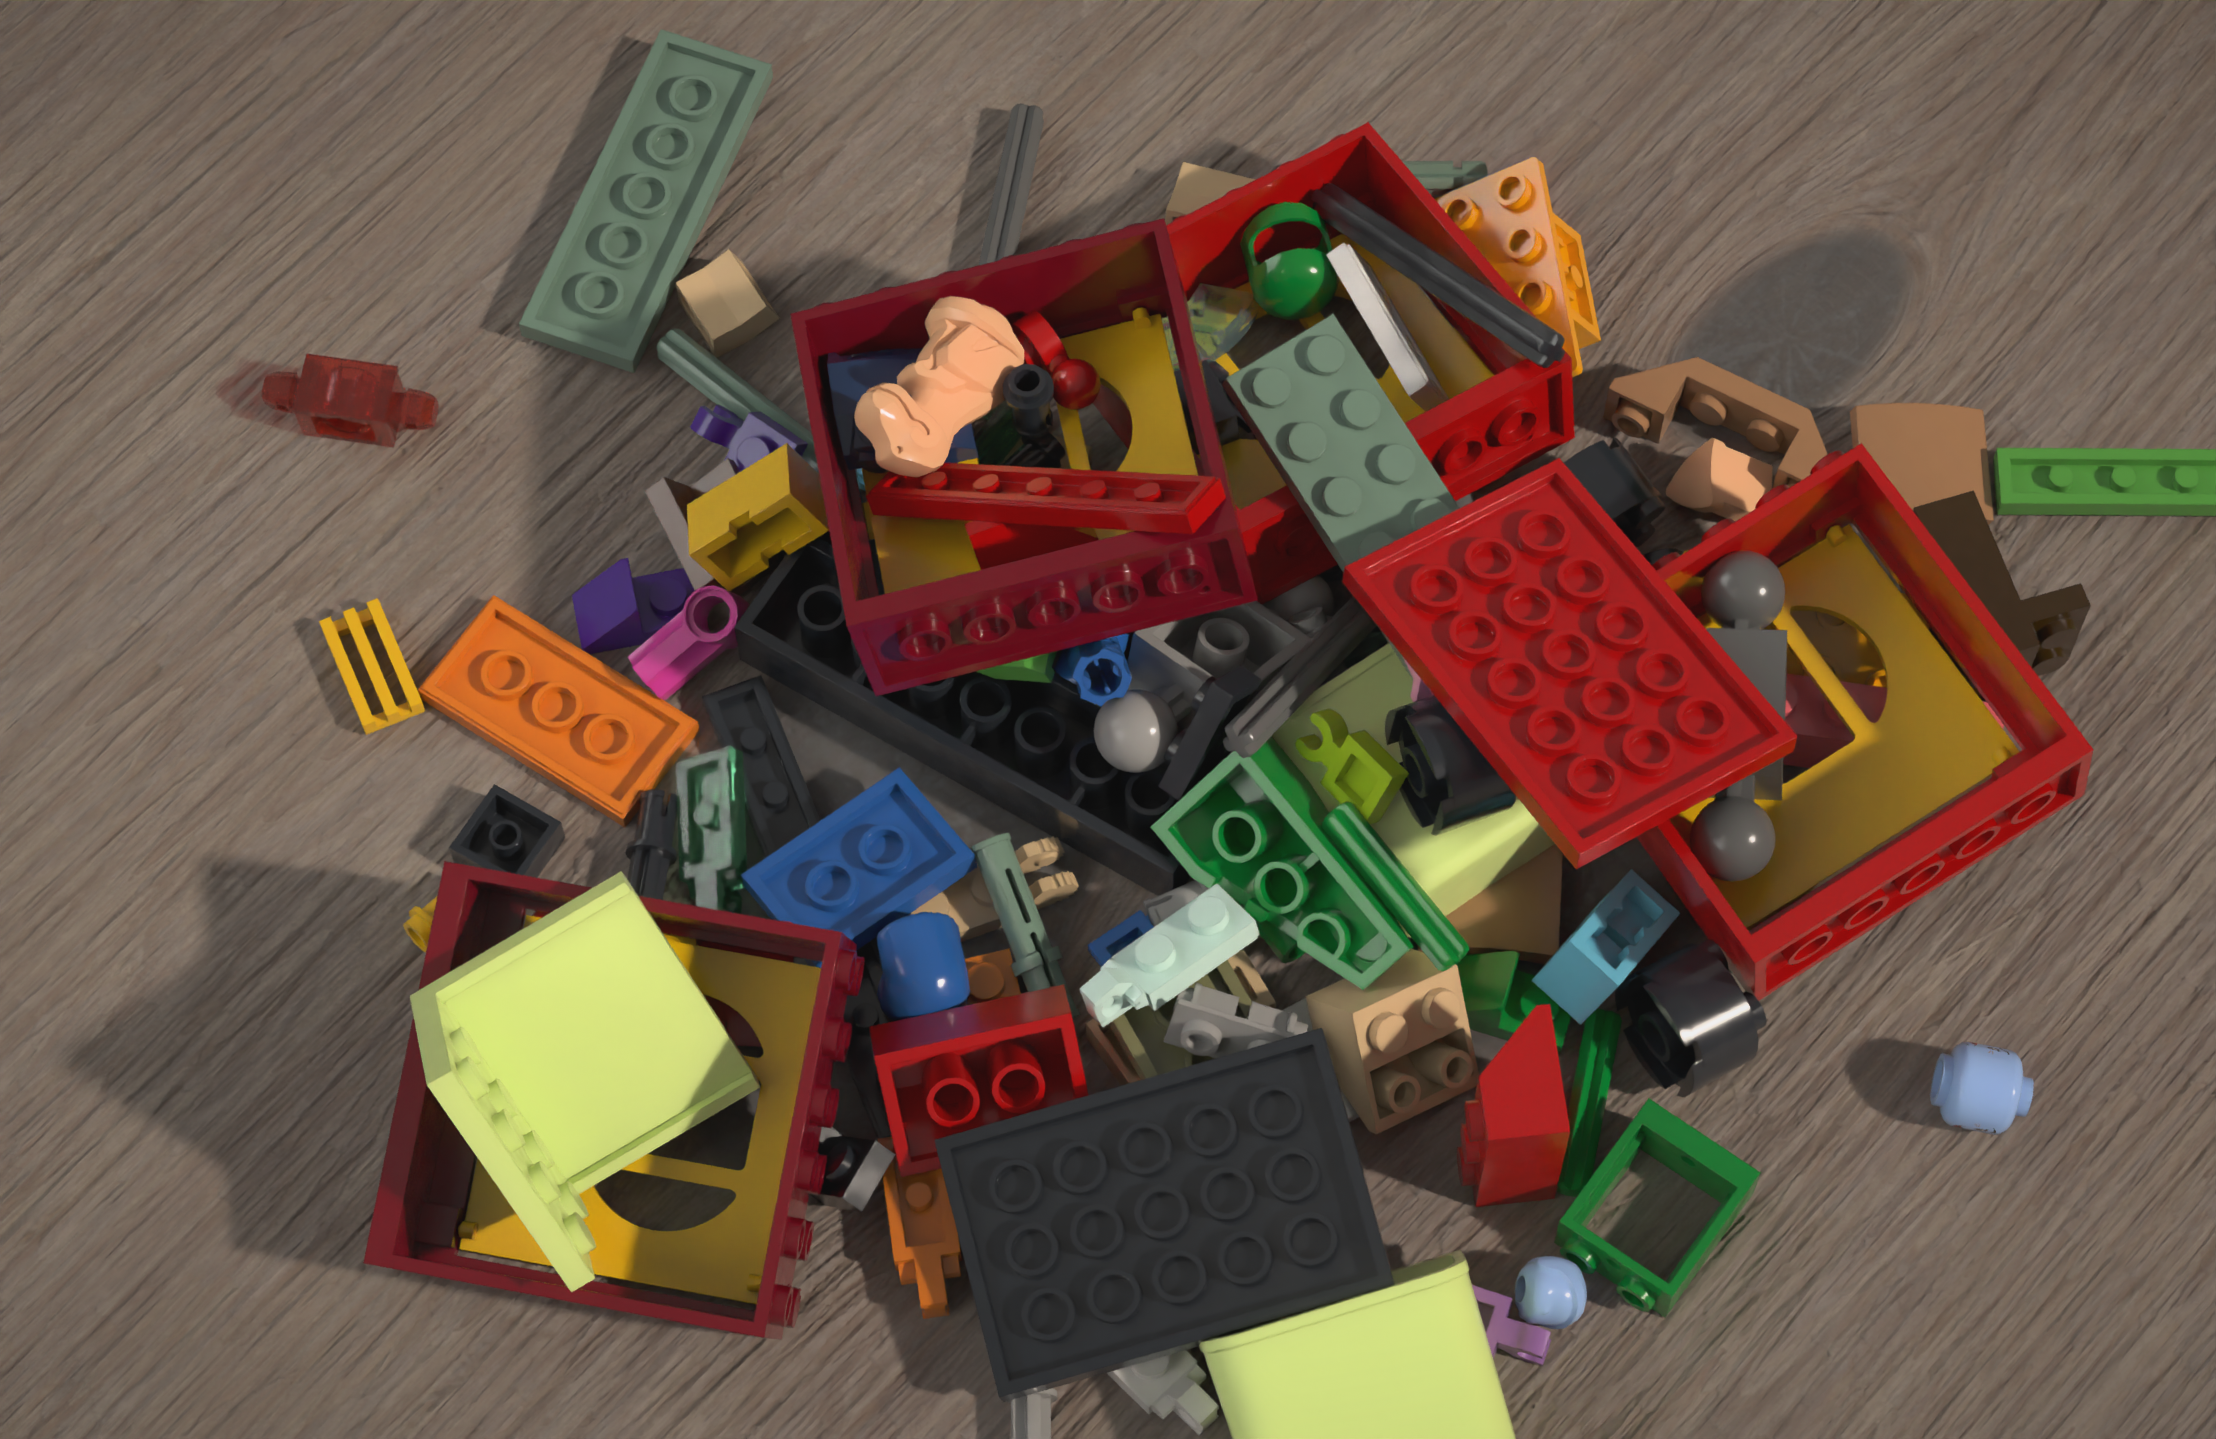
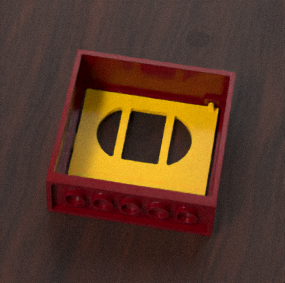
M1164 218L1146 223H1134L1123 229L1084 239L1068 240L1057 246L1021 255H1009L998 261L959 271L943 272L935 277L896 287H884L873 293L834 303H822L813 308L790 314L846 625L875 696L1258 601L1187 299ZM953 296L975 300L979 304L989 306L1001 313L1010 325L1030 311L1035 310L1054 329L1065 347L1068 357L1070 359H1082L1093 365L1099 374L1101 384L1116 393L1127 406L1132 417V439L1125 459L1116 471L1198 476L1161 319L1168 317L1205 476H1215L1221 479L1226 498L1194 534L1095 529L1099 539L1097 541L981 570L964 525L972 521L879 516L872 514L868 501L863 503L857 469L848 470L842 452L834 416L827 367L828 353L835 352L840 356L885 349L924 348L930 340L924 322L930 310L940 298ZM1056 402L1070 468L1091 470L1079 411L1066 409ZM978 458L958 462L964 464H979ZM862 468L866 495L888 472L871 473ZM870 539H875L885 591L883 595H880Z
M444 861L419 990L541 919L540 917L526 915L525 918L526 909L551 913L592 889V887ZM638 896L702 994L729 1005L753 1028L764 1053L759 1058L744 1056V1058L760 1081L761 1087L746 1165L742 1170L727 1169L646 1154L621 1169L733 1190L736 1194L734 1201L711 1220L685 1230H650L635 1225L614 1212L599 1195L595 1186L579 1194L589 1214L583 1221L596 1243V1248L589 1252L593 1271L596 1275L757 1304L755 1311L597 1281H590L571 1292L559 1274L457 1256L458 1250L461 1249L553 1266L427 1086L413 1016L364 1264L762 1338L782 1340L784 1327L794 1328L801 1301V1288L792 1287L796 1261H807L814 1232V1222L805 1219L809 1193L820 1194L826 1171L827 1156L817 1152L822 1127L832 1129L839 1102V1089L831 1088L830 1084L835 1061L845 1062L851 1039L852 1024L844 1022L843 1018L847 995L857 997L864 970V957L857 956V945L845 934L839 931ZM698 940L822 962V966L819 968L698 946Z

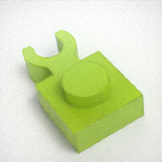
M1328 708L1312 713L1309 719L1320 729L1323 741L1315 734L1300 737L1295 742L1296 749L1306 760L1322 762L1328 768L1320 784L1340 804L1349 801L1355 805L1369 824L1379 822L1409 773L1366 730L1349 734L1346 722L1336 711Z

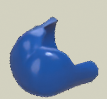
M920 912L897 919L887 924L878 933L877 945L883 974L878 985L877 996L882 1011L890 1020L898 1021L966 1006L970 993L969 977L959 927L953 918L938 912Z

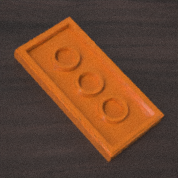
M495 595L490 598L418 689L422 701L624 828L640 809L639 800L641 793L647 790H655L700 731L698 721L660 699Z

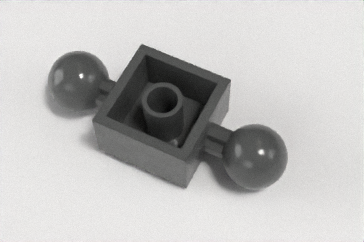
M1747 550L1730 552L1714 562L1703 578L1701 598L1704 609L1710 619L1721 627L1707 628V631L1785 721L1787 630H1762L1770 625L1781 612L1785 600L1784 580L1776 565L1764 555ZM1784 757L1709 797L1714 798V801L1706 805L1697 814L1690 831V847L1692 853L1707 874L1723 881H1743L1761 872L1769 863L1775 848V830L1768 814L1754 802V799L1782 800Z

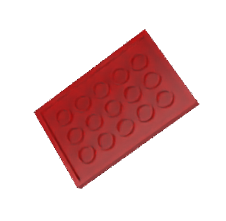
M1560 458L1344 567L1342 583L1575 869L1599 858L1794 751L1798 738L1796 733Z

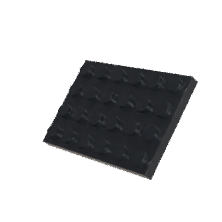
M1322 1028L934 1140L998 1396L1003 1402L1195 1348L1200 1345V1342L1208 1339L1242 1332L1395 1284L1326 1036Z

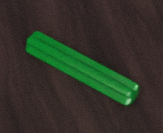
M1346 801L1329 812L1322 822L1323 830L1434 966L1443 972L1460 962L1469 951L1468 943L1355 805Z
M1596 1009L1585 1021L1567 1113L1570 1135L1556 1190L1561 1195L1576 1198L1593 1174L1622 1023L1621 1016L1613 1011Z

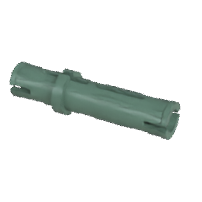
M1003 833L970 847V850L975 854V859L992 899L994 909L1016 961L1010 965L1014 976H1022L1028 992L1064 984L1072 1018L1078 1017L1081 1014L1079 1009H1076L1058 961L1063 959V955L1059 946L1052 947L1032 892L1028 887L1010 841V834Z

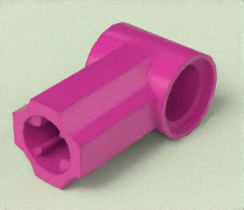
M704 586L697 589L685 601L684 608L679 614L628 656L632 668L660 699L667 700L726 649L738 647L734 627L750 606L749 603L741 596L717 586ZM726 602L730 609L729 622L723 630L711 633L707 622L709 612L715 605Z

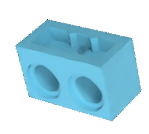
M1631 869L1589 913L1532 981L1581 1025L1624 981L1678 917L1680 912Z

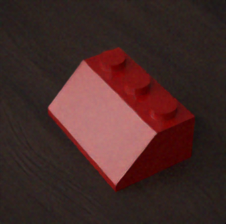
M1064 984L869 1027L875 1064L901 1177L941 1169L934 1141L936 1139L1089 1095Z
M1550 1004L1537 1005L1479 1075L1475 1099L1465 1101L1466 1124H1461L1462 1146L1457 1147V1166L1461 1186H1472L1475 1207L1555 1198L1569 1140L1570 1126Z

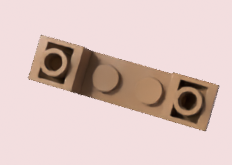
M1699 357L1614 378L1608 388L1603 418L1611 421L1618 430L1628 436L1636 438L1645 437L1659 444L1677 410L1682 406L1690 410L1697 419L1706 424L1722 425L1746 436L1751 444L1767 452L1777 451L1784 454L1785 456L1777 468L1773 488L1782 484H1787L1790 488L1809 476L1812 467L1820 459L1828 455L1810 409Z

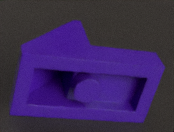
M624 558L572 594L581 649L588 654H595L642 645L683 610L685 601L695 591L684 568L632 578L629 559Z

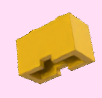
M787 443L687 504L689 556L728 591L769 567L768 559L780 551L784 550L790 555L829 531L819 473Z

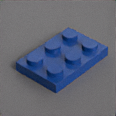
M899 767L741 874L747 891L770 919L790 921L794 924L842 932L857 945L856 950L877 937L878 933L887 924L909 915L976 869L977 863L975 854ZM804 959L809 966L819 968L822 966V962Z

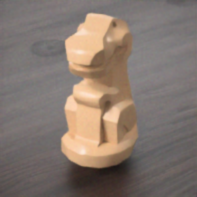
M953 296L940 298L932 307L924 322L930 340L918 355L916 362L907 365L899 373L897 384L881 383L869 388L861 396L855 409V423L858 429L871 441L875 449L876 463L881 468L899 475L916 478L936 471L944 464L948 457L954 435L961 428L990 413L1005 401L1002 385L1005 377L1014 368L1024 364V349L1013 333L1010 323L1001 313L972 299Z

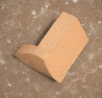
M1711 438L1684 461L1667 486L1666 495L1673 501L1692 510L1703 513L1713 512L1737 521L1756 509L1755 506L1759 499L1772 489L1773 466L1728 448L1724 442Z

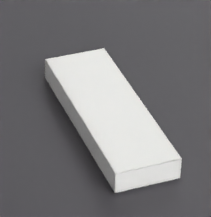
M1342 243L1326 254L1408 396L1425 412L1449 400L1371 265L1353 247Z

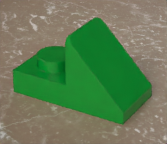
M1504 951L1466 955L1457 963L1470 1030L1508 1041L1537 1005L1550 1004L1557 1051L1560 1057L1572 1017L1532 981L1535 975L1517 970L1520 953Z

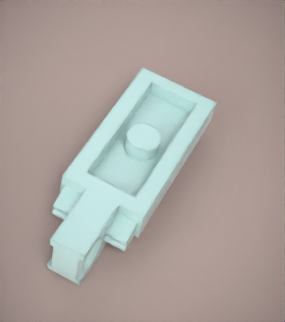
M1216 883L1113 955L1112 959H1109L1100 968L1101 971L1079 988L1087 1008L1086 1010L1103 1028L1132 1007L1138 1010L1149 1005L1154 1011L1255 941L1257 936L1260 935L1255 919Z

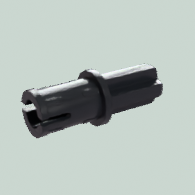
M652 789L644 791L640 795V809L635 837L633 841L627 844L625 851L627 858L630 859L627 880L638 896L663 900L668 867L675 864L677 859V852L672 847L681 800L677 795L670 793L667 805H662L665 791Z

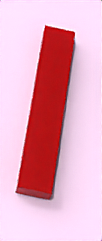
M944 463L936 471L917 478L889 471L870 490L866 498L872 514L879 516L1194 534L1224 501L1226 495L1221 479L1215 476Z

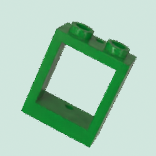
M1648 1098L1560 1219L1554 1243L1561 1247V1255L1575 1263L1582 1272L1593 1274L1596 1271L1616 1284L1617 1293L1628 1304L1643 1312H1649L1653 1309L1666 1318L1752 1197L1761 1172ZM1641 1150L1721 1203L1666 1281L1586 1228Z

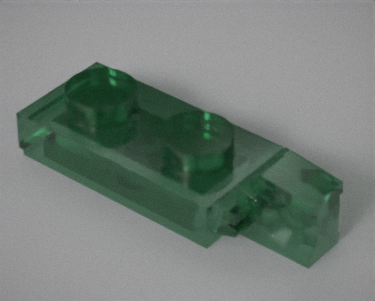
M727 746L686 758L676 763L679 881L688 885L690 898L696 900V906L741 914L742 897L738 890L745 888L741 874L747 871L743 752Z

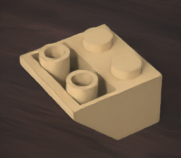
M1411 949L1364 990L1344 978L1306 996L1312 1029L1322 1028L1325 1033L1340 1089L1370 1132L1375 1134L1381 1133L1477 1086L1479 1072L1457 964L1442 972L1434 966L1425 953Z

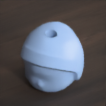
M1541 1256L1531 1259L1520 1270L1515 1284V1303L1520 1318L1530 1324H1539L1558 1330L1573 1324L1583 1314L1587 1300V1289L1582 1272L1575 1263L1560 1257Z

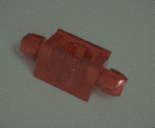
M307 353L301 378L298 377L297 372L276 371L265 376L262 388V399L267 406L274 410L295 413L303 435L392 448L395 446L400 423H402L404 429L426 430L435 426L439 410L437 398L430 393L408 388L406 391L403 388L398 374V366Z

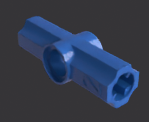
M1133 632L1063 649L1054 670L1063 678L1076 684L1080 698L1102 706L1110 699L1123 698L1132 680L1124 651Z

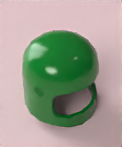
M1283 202L1270 206L1254 217L1245 229L1240 244L1255 301L1269 315L1283 320H1300L1321 312L1333 300L1339 284L1338 274L1326 256L1333 249L1323 218L1316 210L1303 203ZM1288 221H1303L1317 226L1323 234L1319 245L1315 249L1297 248L1280 252L1263 263L1255 259L1254 241L1261 231L1272 225Z

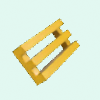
M378 598L366 602L368 608L356 612L354 607L343 611L344 618L332 621L330 616L319 621L366 735L425 712L420 695ZM372 624L375 625L407 700L406 703L398 706L395 705L363 629L364 627ZM349 633L352 634L384 710L373 716L339 638Z

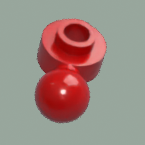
M1032 310L1011 324L1013 333L1024 349V364L1037 365L1049 373L1054 385L1053 398L1059 405L1066 409L1079 410L1088 407L1096 400L1101 387L1097 370L1085 360L1070 359L1058 335L1040 313Z

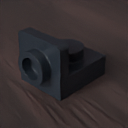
M822 1127L817 1152L827 1156L826 1171L820 1194L810 1195L825 1206L862 1212L895 1154L876 1140L847 1137L833 1127L832 1129Z

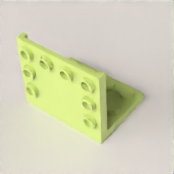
M622 871L410 995L427 1086L571 1292L595 1279L589 1252L596 1248V1243L583 1221L589 1214L579 1194L760 1088L757 1076Z

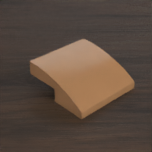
M1883 403L1859 405L1850 411L1853 448L1861 443L1912 510L1920 505L1974 490L1988 525L1994 521L1983 410L1944 404Z
M1556 844L1496 881L1445 916L1468 943L1469 951L1466 955L1515 951L1520 953L1519 960L1545 965L1559 949L1563 853ZM1418 946V951L1424 953Z

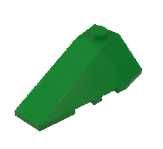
M1271 736L1251 757L1242 758L1236 751H1233L1151 826L1152 830L1193 879L1207 888H1211L1217 883L1235 901L1243 905L1244 910L1260 923L1266 920L1296 940L1298 948L1362 990L1368 988L1414 946L1394 915L1323 830L1322 822L1329 813L1308 779L1275 739Z

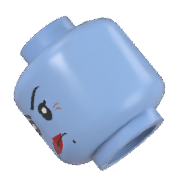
M1969 1041L1962 1042L1954 1047L1950 1055L1940 1054L1932 1078L1930 1100L1932 1105L1940 1107L1941 1116L1948 1125L1997 1135L2010 1127L2015 1115L2026 1117L2032 1101L2034 1082L2032 1078L2023 1076L2022 1062L2015 1052Z

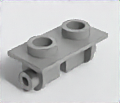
M1196 982L1194 988L1188 987L1177 995L1173 1008L1174 1013L1163 1042L1184 1048L1196 1055L1219 1058L1307 1032L1308 1024L1297 1021V1013H1288L1253 1001L1249 1008L1247 1019L1235 1016L1240 997L1202 986V984Z

